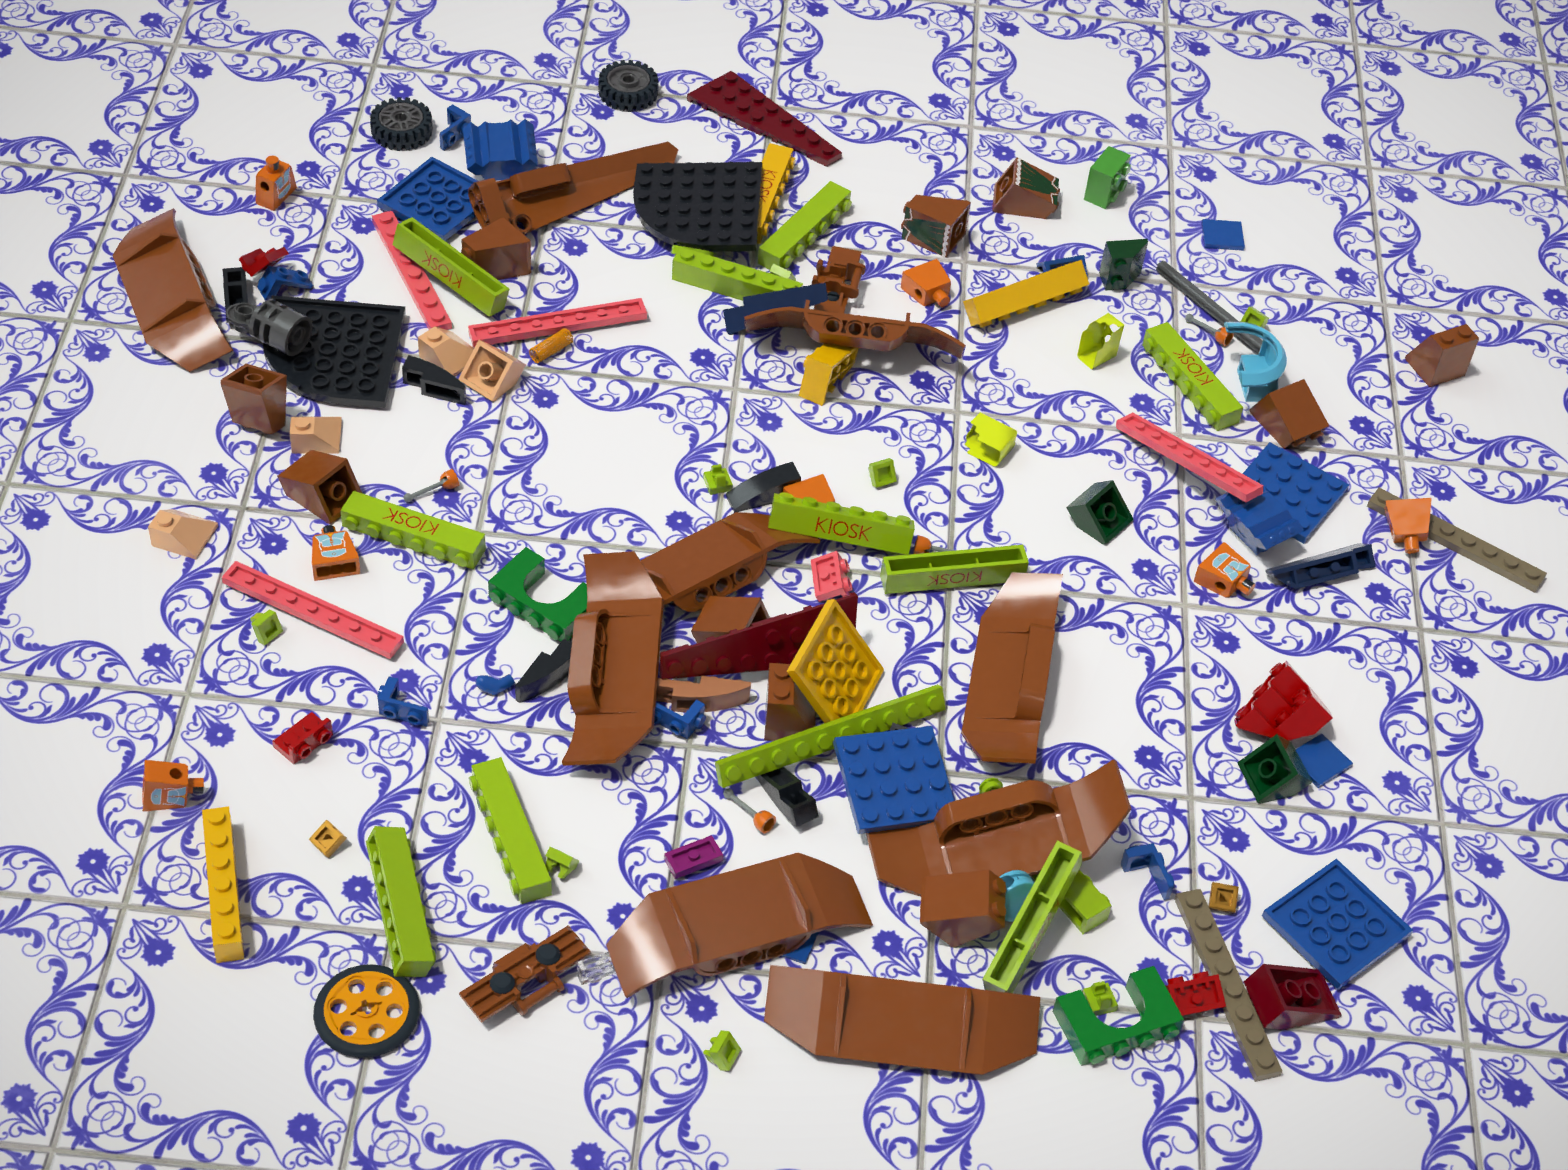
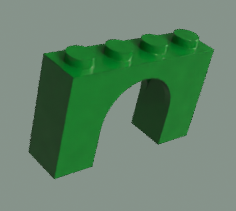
M525 547L488 581L489 598L494 603L507 608L513 615L520 616L528 621L534 628L544 631L550 638L560 642L563 639L569 641L573 638L576 616L586 613L587 584L582 582L565 599L556 603H540L531 599L526 592L545 574V558Z
M1155 966L1130 973L1125 988L1139 1012L1140 1021L1127 1028L1112 1027L1100 1021L1092 1011L1081 989L1056 997L1052 1012L1081 1066L1090 1063L1095 1065L1107 1057L1113 1055L1122 1056L1131 1049L1137 1047L1146 1048L1155 1041L1161 1039L1170 1040L1179 1034L1184 1018Z

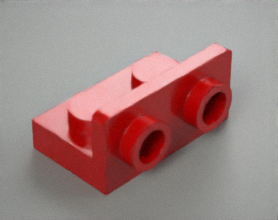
M273 247L266 253L259 248L241 256L239 261L243 270L253 277L264 272L268 266L273 267L289 253L285 247L277 250Z
M311 712L272 741L273 748L294 765L301 759L308 757L319 745L329 741L331 736H333L332 721L329 718H325L322 721Z
M1208 971L1192 974L1193 980L1184 981L1183 976L1167 979L1168 985L1165 986L1182 1016L1226 1007L1219 974L1209 976Z

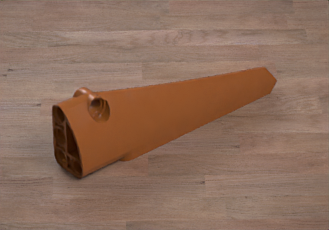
M667 141L570 165L560 163L515 174L509 177V179L497 182L494 178L474 182L469 187L468 196L481 228L504 217L525 235L633 187L637 163H674L679 149ZM517 221L524 225L523 230L517 227Z

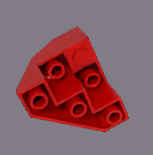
M1286 660L1283 664L1279 662L1269 671L1270 675L1252 692L1253 696L1248 703L1236 712L1234 722L1242 730L1270 738L1278 734L1286 740H1293L1316 734L1333 719V716L1319 696Z

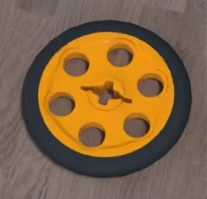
M376 964L358 965L336 974L324 985L314 1004L313 1020L319 1036L333 1050L346 1056L372 1058L387 1054L398 1048L409 1038L420 1016V1001L417 991L411 982L405 977H394L393 969ZM354 984H362L365 987L362 992L357 994L349 991V988ZM382 986H389L392 992L389 995L381 996L377 993V990ZM337 1003H342L347 1007L342 1013H334L331 1011V1008ZM367 1006L368 1009H371V1013L366 1014L365 1011H362V1008ZM392 1008L402 1010V1014L397 1018L389 1017L387 1012ZM345 1026H354L357 1029L350 1036H345L341 1033L342 1028ZM374 1028H381L385 1031L380 1038H372L369 1035V1032Z

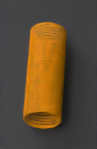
M568 329L560 330L530 348L529 354L531 359L536 363L542 362L571 344L573 336Z

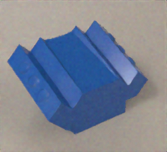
M511 119L508 122L488 123L484 121L479 127L470 122L463 128L467 170L474 175H481L484 180L494 178L496 181L509 179V177L518 173L533 170L538 166L534 126L528 120L524 119L519 124Z
M1263 490V494L1248 502H1244L1228 492L1215 498L1228 519L1230 529L1256 555L1260 552H1266L1271 547L1304 531L1299 521L1293 519L1288 510L1268 491Z

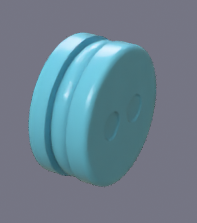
M1022 870L1009 871L1000 876L1006 882L1005 921L1007 922L1015 920L1035 883L1031 876Z

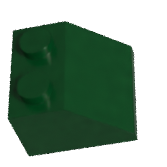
M1148 239L1106 241L1099 270L1105 291L1127 289L1141 274Z
M1114 480L1092 484L1066 507L1076 527L1103 545L1107 544L1134 520Z
M1278 734L1237 762L1259 804L1292 797L1313 783L1292 742Z

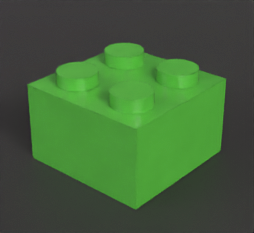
M1108 146L1090 167L1084 200L1104 209L1110 203H1114L1119 192H1123L1127 186L1126 176L1131 169V164H1129L1131 155Z

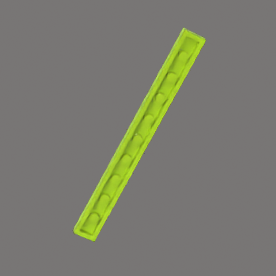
M937 684L714 761L718 785L725 788L833 750L835 737L884 732L890 730L892 723L904 725L944 711L946 709L943 687Z

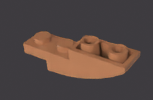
M701 676L700 683L670 679L662 680L658 678L656 701L672 703L671 710L674 712L686 713L696 699L705 704V712L724 710L749 702L751 682L715 676Z

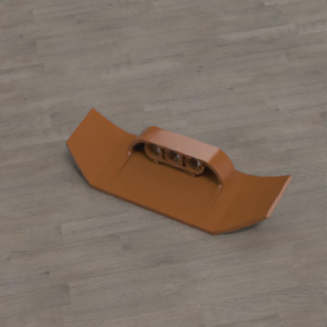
M173 208L133 227L118 244L112 256L146 344L187 371L192 372L234 350L212 315L211 309L216 306V303L196 256L179 235L175 222L176 210Z
M806 300L805 308H773L744 317L746 332L772 327L805 329L814 341L823 344L888 352L900 347L904 342L935 347L959 359L963 357L966 348L964 343L937 328L924 323L910 322L911 313L906 314L905 321L809 309L810 300Z
M735 512L642 559L641 562L664 599V605L669 603L682 610L696 612L705 606L709 596L725 597L756 581L765 568L767 552L791 543L820 544L821 539L768 528L770 515Z
M635 551L583 554L587 583L586 613L578 614L574 620L567 688L570 704L576 718L571 743L561 761L563 766L617 763L654 729L664 599Z
M1012 572L990 606L981 616L961 731L962 736L981 761L1036 763L1038 736L1047 690L1055 635L1054 626L1063 574Z
M1113 759L1089 775L1067 785L1052 788L1042 781L1027 780L949 802L937 812L934 822L915 827L866 833L877 880L921 897V879L926 876L990 870L998 877L1013 870L1025 871L1030 876L1039 874L1057 841L1081 851L1082 862L1090 860L1121 825L1131 811V806L1117 761Z
M797 852L648 893L615 932L606 946L624 996L628 998L649 985L677 972L693 968L699 975L714 976L793 952L802 946L810 938L811 934L840 927L870 928L873 924L852 875L819 859Z
M770 965L764 1021L814 1055L983 1075L1037 1053L1041 997Z

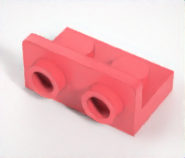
M838 551L811 559L815 597L819 602L839 595L843 597L849 596L850 591L853 590L852 583L847 576V573L850 572V567L845 558L842 559Z

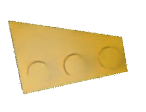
M823 344L821 347H817L804 360L803 367L805 371L798 396L823 406L826 402L827 392L833 393L836 386L833 384L836 380H842L855 364L859 348Z

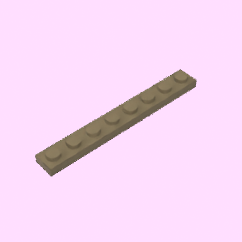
M1378 487L1369 499L1367 507L1386 516V500H1401V498ZM1430 513L1429 539L1536 593L1544 581L1547 572Z
M1201 889L1176 893L1175 903L1205 971H1208L1209 976L1219 974L1226 1007L1222 1009L1254 1082L1281 1076L1282 1068Z

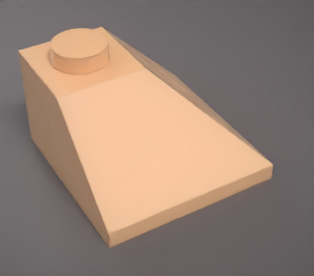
M436 326L418 337L419 357L443 368L453 376L463 371L474 350L471 345L454 332Z
M478 340L459 380L495 402L516 385L526 364L512 355L484 341Z
M291 417L290 442L292 453L306 454L310 450H315L327 454H339L342 417Z
M175 509L159 510L148 526L151 545L196 560L218 527V523Z

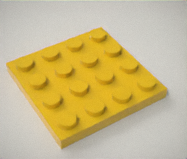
M835 599L826 601L787 670V673L824 723L862 711L884 672L880 662Z

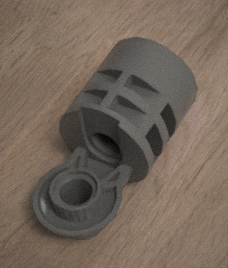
M272 298L266 300L260 306L251 303H236L226 310V316L234 325L236 331L250 333L255 339L288 356L298 355L305 348L312 334L313 325L309 317Z

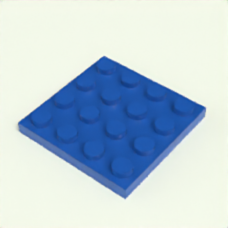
M430 157L377 199V207L386 212L392 211L397 218L403 221L413 217L446 241L476 217L469 200L468 189L478 180L434 157Z
M1271 442L1267 444L1242 473L1263 485V490L1273 495L1288 510L1292 518L1299 521L1304 531L1292 538L1303 544L1349 488V484Z
M932 726L834 738L833 745L857 834L915 827L934 822L937 812L947 803L954 801Z
M1337 858L1270 905L1262 914V917L1338 990L1409 938L1413 932V929Z

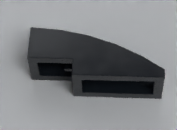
M242 267L223 268L226 312L227 308L233 304L248 303L246 272ZM226 316V322L231 323Z
M408 355L402 366L403 384L420 387L421 395L461 405L466 404V386L459 379L433 363Z
M792 461L747 479L727 492L726 498L734 513L772 504L774 493L780 494L785 486L800 482L801 476Z
M563 639L551 655L544 652L539 654L515 685L517 702L527 701L548 691L569 675L572 642Z
M785 767L756 776L773 803L796 827L819 817L816 800L802 789L801 780Z

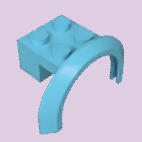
M1224 322L1227 333H1247L1263 339L1259 355H1241L1237 368L1245 402H1259L1268 393L1278 390V379L1282 376L1287 363L1285 349L1272 333L1258 325L1246 322Z

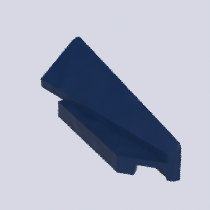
M826 283L743 297L744 306L723 309L727 334L744 330V317L757 312L781 307L805 308L806 300H810V307L827 301Z
M1357 543L1265 569V572L1289 588L1298 589L1357 574L1359 569L1374 568L1376 566L1372 544Z

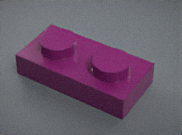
M710 835L664 853V861L674 878L678 879L723 861V853L713 836Z

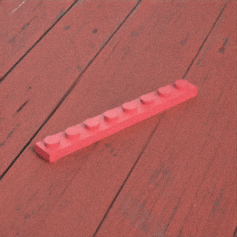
M388 211L372 215V223L428 330L435 326L445 330L452 329V322L423 267L392 245L396 227L399 224L394 213Z
M642 298L469 325L468 333L472 346L475 347L478 340L491 345L553 335L564 328L571 332L647 319V311Z
M1132 412L1116 420V428L1240 500L1248 502L1263 494V485L1139 415Z
M235 561L222 576L223 584L386 658L391 659L404 643V637L398 633L238 561Z

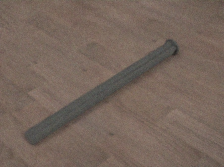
M1161 261L1157 264V272L1223 326H1225L1224 322H1239L1166 261ZM1234 333V335L1259 354L1262 339L1252 334Z

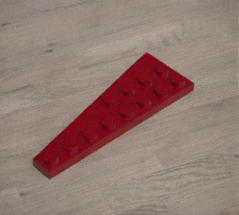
M729 71L687 94L688 102L695 101L701 104L705 110L710 108L718 112V116L731 118L736 122V125L760 136L765 134L772 138V142L778 143L780 141L793 148V151H801L805 153L808 159L825 167L842 159V152L733 71Z
M853 592L849 593V596L836 599V601L856 628L858 596ZM825 603L814 607L809 605L803 607V610L787 615L784 613L752 623L751 627L741 630L733 629L729 631L730 633L716 638L711 636L697 644L690 646L686 644L660 652V677L663 680L769 670V663L791 664Z

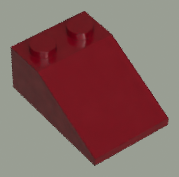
M1263 964L1243 981L1264 1028L1285 1030L1338 1019L1342 1016L1324 976L1318 969Z

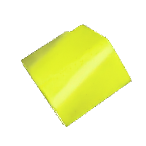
M1110 313L1090 323L1081 335L1077 353L1080 361L1090 369H1094L1116 357L1124 324ZM1115 324L1120 328L1113 332L1110 325ZM1110 335L1109 341L1105 342V337Z
M980 412L971 421L973 425L966 435L965 446L970 449L967 454L996 467L1014 448L1017 431Z

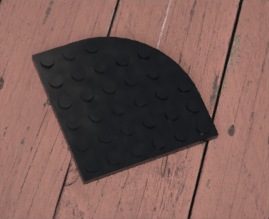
M754 161L637 163L633 190L635 212L639 216L641 224L651 234L671 245L677 243L685 245V247L709 252L756 251L763 163Z
M271 296L272 299L309 317L313 325L309 342L296 356H288L262 342L264 356L271 371L287 375V387L305 397L326 403L386 408L406 315V306Z

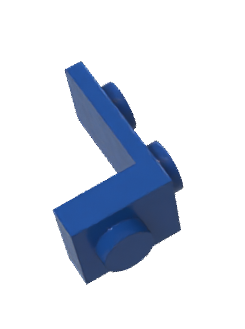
M453 104L447 107V122L450 126L439 134L440 148L442 150L447 149L464 137L463 128L471 122V115Z
M268 266L262 278L259 279L257 288L264 300H269L272 295L276 296L282 284L311 289L313 284L304 271Z
M388 676L385 685H381L378 690L379 715L389 719L406 721L412 725L427 727L429 724L428 708L397 700L400 694L398 678Z
M696 699L687 712L681 716L656 702L654 723L669 729L675 735L688 739L696 729H700L706 720L704 715L705 704Z
M1154 843L1142 846L1134 845L1125 849L1120 863L1124 873L1148 867L1163 900L1170 899L1172 890L1175 887L1174 879L1170 873L1168 874L1164 866L1163 855L1157 851Z

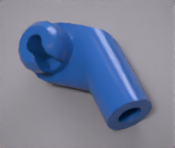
M510 674L500 679L488 675H480L475 681L476 686L481 691L492 695H497L515 685L514 679Z

